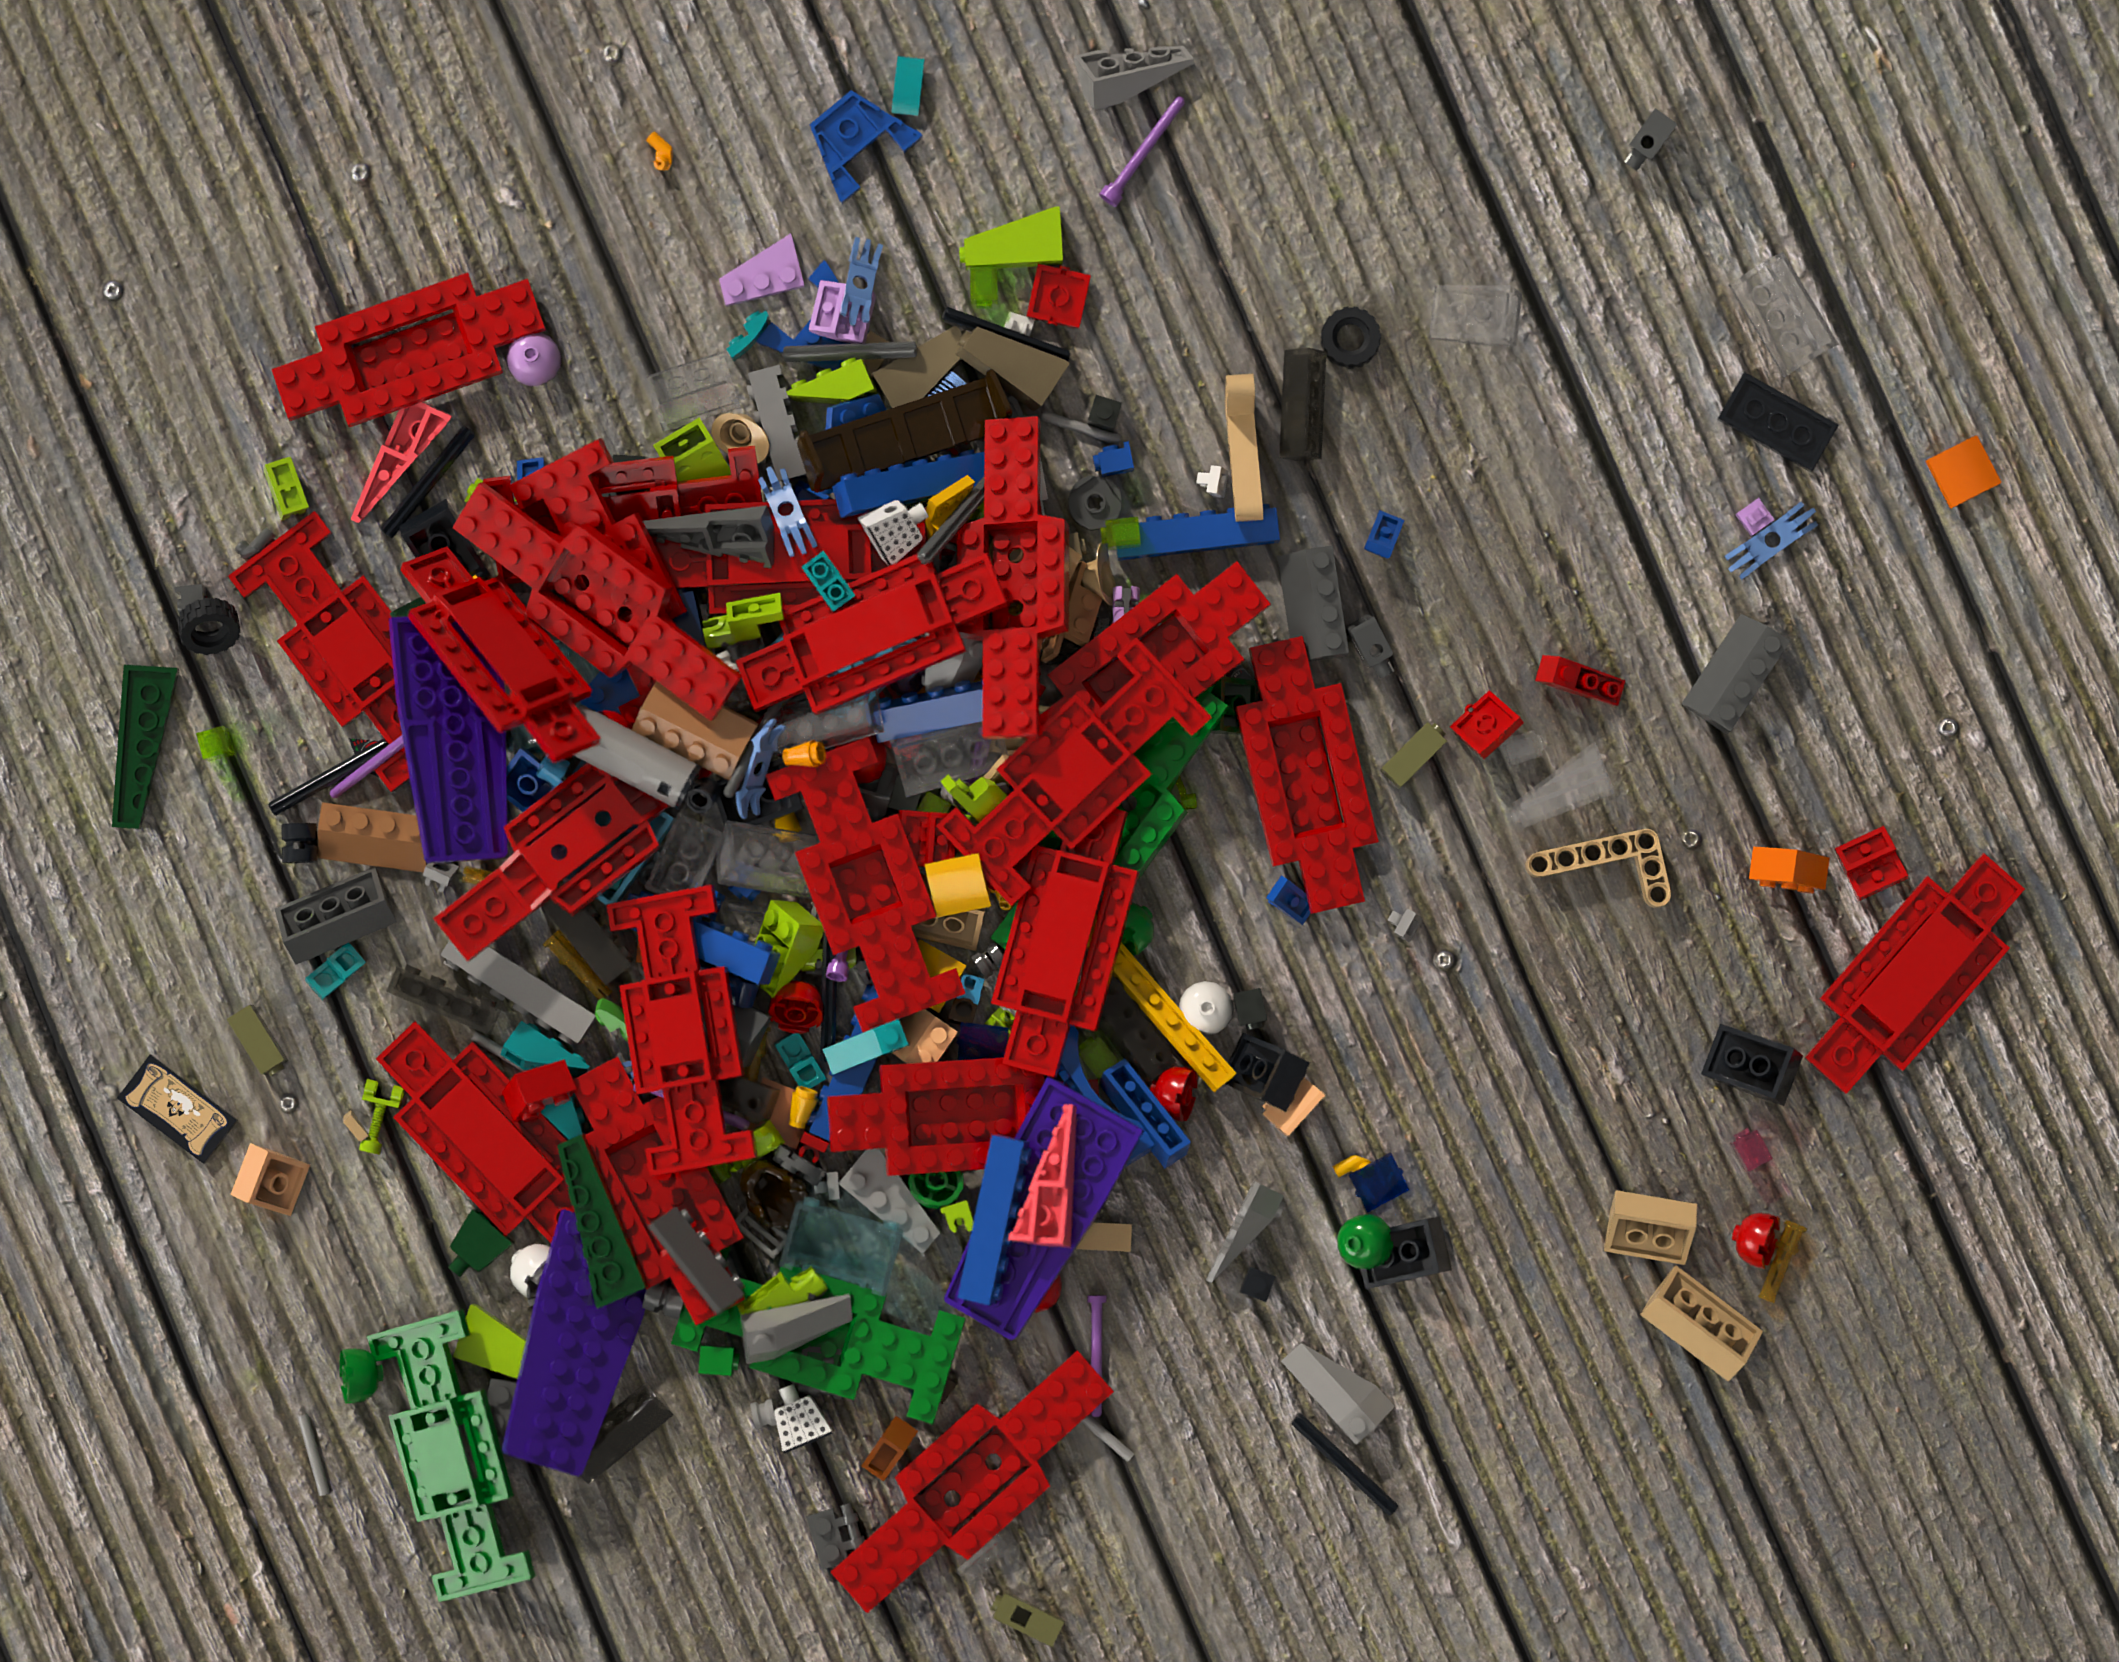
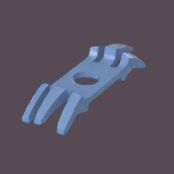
M855 237L852 246L845 292L840 307V314L845 317L848 303L852 302L849 309V323L851 326L856 324L860 305L864 306L861 312L863 323H869L875 275L883 248L882 244H878L871 264L868 263L871 240L866 239L860 258L857 260L860 244L859 237ZM856 277L863 278L867 282V288H857L853 284V279Z
M771 466L767 467L769 480L774 491H769L763 477L759 478L758 481L780 529L790 558L795 556L788 537L790 533H792L802 555L806 554V548L799 529H804L813 548L817 547V543L796 499L786 469H780L785 486L781 487ZM785 503H790L794 506L793 512L788 516L779 514L780 506Z
M1802 502L1797 504L1750 540L1725 555L1724 557L1729 560L1746 548L1749 551L1729 567V571L1733 572L1754 559L1756 562L1739 575L1741 580L1789 544L1817 527L1818 524L1815 521L1800 531L1796 529L1811 517L1816 510L1812 508L1793 521H1790L1789 518L1804 506ZM1770 532H1775L1780 537V544L1775 548L1768 547L1765 543V536Z
M771 719L766 723L761 731L752 739L754 749L741 790L736 791L739 816L743 819L747 818L749 801L753 814L760 815L759 800L766 790L763 787L765 775L773 751H778L777 740L787 728V726L779 725L772 730L776 719ZM762 762L761 770L754 775L756 765Z

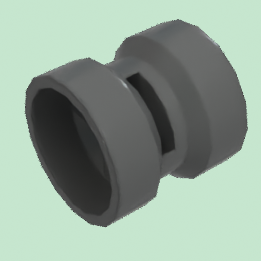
M995 942L989 944L984 952H977L971 956L985 979L990 977L995 969L1001 967L1003 955ZM988 955H990V957L994 961V964L991 963V961L987 957Z

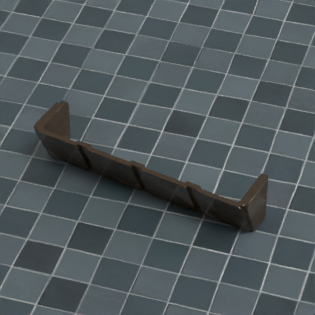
M990 369L987 370L986 376L983 379L809 435L807 430L801 431L797 447L810 488L818 493L831 489L832 486L841 482L840 477L847 474L856 473L857 477L865 476L864 472L880 468L882 472L897 464H905L912 460H918L954 448L960 444H967L985 438V420L1011 418L1013 410L995 371Z

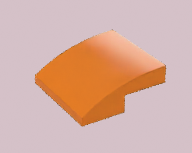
M1977 435L1925 461L1950 509L2002 483Z

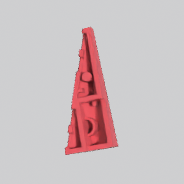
M424 401L398 411L385 444L380 448L350 520L360 523L449 423L452 419L450 414Z
M1064 1105L1062 1108L1064 1112L1058 1126L1054 1127L1052 1132L1053 1138L1048 1150H1045L1028 1189L1029 1195L1024 1207L1019 1210V1219L1014 1231L1009 1234L1010 1241L1041 1246L1071 1247L1077 1107L1074 1105Z

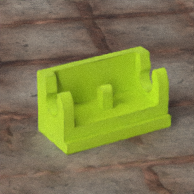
M291 456L265 464L263 471L281 521L289 519L293 514L299 513L301 515L305 513L309 506Z
M771 1120L753 1129L758 1158L733 1162L734 1166L731 1167V1172H736L785 1143Z
M968 1200L940 1208L942 1214L945 1213L948 1226L952 1232H957L955 1220L958 1225H962V1218L965 1221V1227L968 1232L972 1231L974 1218Z

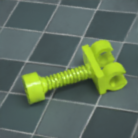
M367 1079L362 1100L373 1102L376 1107L369 1129V1136L361 1141L359 1150L380 1155L383 1144L379 1143L378 1135L380 1134V1127L384 1118L382 1117L385 1113L384 1108L391 1106L401 1109L405 1090L401 1086L394 1085L390 1101L376 1098L378 1081Z

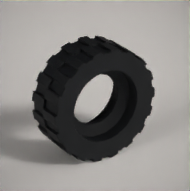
M1343 307L1341 310L1334 311L1323 325L1321 331V347L1324 349L1323 352L1325 356L1329 357V361L1336 363L1341 368L1348 367V369H1353L1354 367H1362L1365 363H1369L1378 351L1381 340L1380 326L1376 323L1375 317L1371 316L1365 309ZM1345 325H1356L1363 331L1364 342L1357 350H1345L1338 343V332Z
M220 598L198 599L186 605V608L182 609L180 616H178L181 643L183 646H186L187 650H191L196 654L209 655L226 651L229 647H233L236 644V640L240 637L237 610L235 611V607L226 600L223 601ZM207 621H218L223 624L219 629L210 632H201L195 629L197 625Z

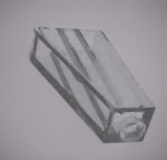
M1596 742L1590 744L1511 804L1513 809L1509 810L1515 826L1519 824L1522 830L1615 794Z

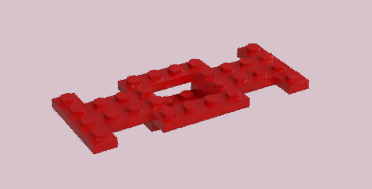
M602 438L509 485L521 510L544 499L561 536L564 538L578 525L588 523L673 586L666 613L671 619L687 612L639 512L616 523L592 474L614 463ZM582 574L578 575L576 579L577 586L582 590H586L589 586L588 578ZM565 598L568 605L629 649L630 646L627 643L623 642L619 637ZM622 607L619 611L620 618L625 622H629L632 619V612L628 607ZM631 663L627 670L640 696L618 707L621 714L630 723L631 729L641 707L656 682L654 678L634 663Z
M755 446L728 449L731 475L677 481L674 456L616 462L592 474L601 494L650 488L648 492L603 497L616 523L638 512L642 520L646 521L705 513V504L763 502L761 486L758 481L760 477ZM511 475L483 479L485 484L520 509L509 486L512 484ZM544 499L521 510L547 530L561 536ZM496 561L498 576H501L507 584L524 582Z
M313 511L228 575V577L245 599L267 583L295 619L297 626L279 638L277 642L340 726L344 728L365 712L388 744H391L402 735L396 702L389 618L396 616L364 575L343 591L339 588L311 551L312 548L332 534L317 512ZM402 748L374 770L390 792L395 791L410 779L405 748Z
M1137 637L1116 655L1135 676L1096 713L1075 694L1039 728L1038 737H1029L996 770L1014 788V791L978 825L975 826L958 807H955L936 825L964 856L980 854L985 879L1011 906L1032 888L1014 866L1052 830L1072 850L1136 790L1152 773L1139 761L1134 753L1166 722L1174 717L1193 736L1212 718Z
M869 736L826 752L825 762L819 764L818 767L791 765L765 775L775 801L801 792L820 843L795 852L833 955L859 946L878 998L853 1007L862 1033L966 994L956 968L930 978L911 928L915 924L937 916L899 815L895 814L872 823L853 772L878 763Z
M714 885L606 904L611 932L637 928L645 980L619 986L636 1094L663 1090L671 1144L645 1149L649 1176L758 1158L753 1130L727 1134L718 1080L745 1076L727 967L700 969L692 917L718 912ZM701 998L703 1001L711 1053L707 1052V1045L699 999Z

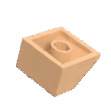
M924 1009L901 1019L900 1022L909 1046L891 1053L907 1064L939 1062L958 1032Z
M1304 1078L1301 1080L1294 1100L1289 1105L1287 1112L1264 1103L1262 1107L1265 1111L1262 1115L1285 1136H1289L1322 1100L1325 1094Z
M250 1143L231 1195L247 1203L291 1216L310 1164Z

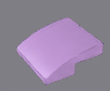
M820 280L809 332L852 344L865 343L876 300L875 292H872L869 323H863L861 312L864 306L860 305L856 324L851 326L849 323V309L852 302L848 303L846 316L844 317L840 314L846 284Z

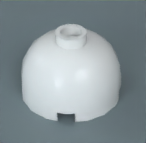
M1208 981L1195 983L1186 989L1180 998L1179 1008L1184 1013L1185 1018L1204 1036L1217 1034L1227 1026L1232 1018L1233 1004L1231 997L1225 988L1217 983Z
M529 1245L524 1249L518 1250L511 1259L510 1279L514 1287L528 1299L532 1298L531 1296L533 1295L536 1296L550 1249L547 1245Z

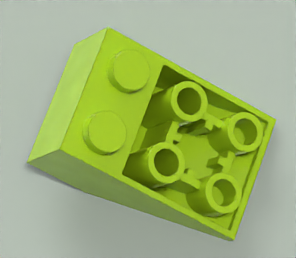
M856 357L842 362V367L834 371L828 368L816 374L817 378L809 382L806 379L797 381L791 385L792 389L786 391L793 401L823 404H840L869 394H879L867 365L862 359L856 360Z
M700 417L653 445L659 457L674 456L677 481L731 475L729 465Z
M770 900L759 934L756 937L755 943L758 940L773 945V951L780 953L770 984H760V987L773 998L784 985L790 983L815 954L824 932L821 922L797 902Z

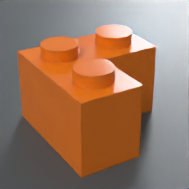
M1753 846L1749 879L1760 881L1759 886L1775 888L1776 884H1781V888L1814 894V889H1826L1830 858L1796 849Z

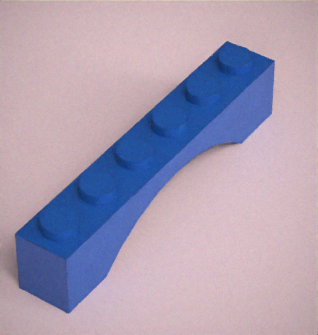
M1071 1025L1058 1071L1063 1079V1084L1144 1129L1140 1122L1114 1111L1093 1091L1084 1076L1079 1061L1078 1030L1075 1026ZM1146 1131L1142 1134L1125 1167L1150 1153L1155 1144Z

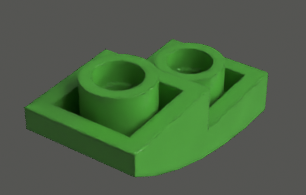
M599 999L595 1010L598 1022L602 1026H606L610 1032L620 1027L622 1037L628 1042L623 1008L607 999Z

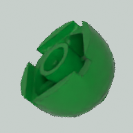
M1132 902L1121 942L1135 956L1151 943L1154 937V924L1151 911L1146 906H1140Z
M961 1171L909 1174L908 1186L912 1196L920 1205L925 1208L940 1209L950 1205L958 1198L963 1189L964 1176Z
M1373 1214L1357 1215L1347 1220L1340 1228L1337 1236V1248L1341 1258L1348 1265L1358 1269H1372L1384 1264L1390 1257L1393 1249V1241H1391L1389 1233L1391 1232L1390 1227L1382 1218Z
M355 1348L342 1349L340 1351L339 1373L343 1380L341 1392L344 1402L358 1403L368 1400L377 1391L378 1382L384 1379L382 1365H377L375 1357L369 1351Z

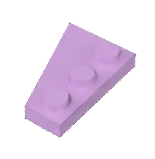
M791 234L719 279L726 307L805 287Z

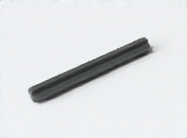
M914 341L785 346L783 350L785 362L848 360L856 357V360L915 358L917 356V344Z
M984 476L918 552L917 558L921 560L922 564L931 563L984 501Z

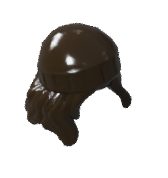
M764 1159L754 1161L744 1169L740 1177V1188L747 1197L748 1210L754 1214L755 1218L768 1229L774 1227L779 1230L795 1229L798 1222L805 1220L804 1214L808 1213L810 1199L808 1198L809 1192L806 1190L807 1186L801 1178L787 1169L779 1168L774 1162Z

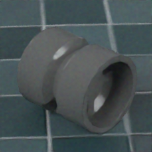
M668 1279L646 1291L642 1308L655 1313L663 1310L665 1316L679 1319L684 1302L674 1283L669 1284Z

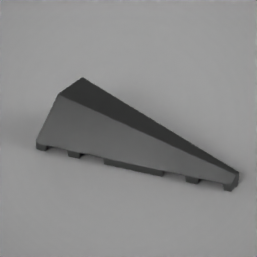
M767 505L643 521L649 535L656 537V542L664 543L666 540L681 543V548L719 557L723 554L740 557V562L744 563L753 560L764 563L765 568H772L774 564V525Z

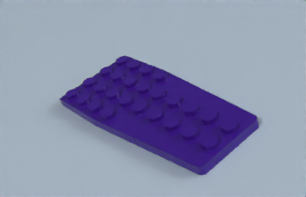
M408 616L389 618L396 702L424 860L427 863H444L504 858L508 853L507 836L503 828L507 825L506 731L498 732ZM456 621L450 623L505 692L503 679Z
M1047 1077L1015 1136V1139L1029 1141V1148L1032 1149L1030 1162L1028 1165L1025 1164L1023 1175L1026 1176L1025 1187L1022 1192L1019 1191L1017 1202L1020 1203V1208L1024 1207L1029 1195L1028 1189L1044 1151L1048 1150L1051 1143L1054 1127L1058 1126L1064 1112L1063 1106H1076L1071 1247L1041 1246L1013 1241L1012 1245L1007 1248L1006 1257H1009L1007 1271L1002 1273L1000 1284H1003L1002 1296L1000 1300H996V1304L986 1305L958 1298L969 1246L968 1241L944 1296L947 1304L1010 1340L1019 1337L1105 1205L1145 1131L1052 1077ZM1019 1216L1017 1219H1013L1012 1230H1014Z
M561 1210L537 1288L502 1450L506 1455L572 1476H580L584 1471L645 1312L642 1306L647 1290L644 1288L597 1309L588 1276L590 1273L587 1260L584 1259L582 1251L583 1244L580 1232H578L576 1226V1215L574 1212Z

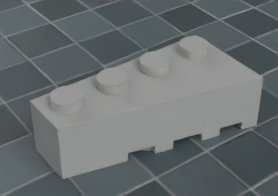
M780 365L749 372L748 376L751 385L746 387L750 401H756L758 411L754 412L756 424L763 427L770 444L769 452L772 463H769L768 467L771 466L778 481L783 482L780 469L783 468L786 469L790 482L807 478L797 447L799 432L790 399L786 392L787 388Z
M880 1149L865 1150L838 1183L922 1254L941 1233L922 1205L912 1196L899 1175L887 1176L886 1157Z

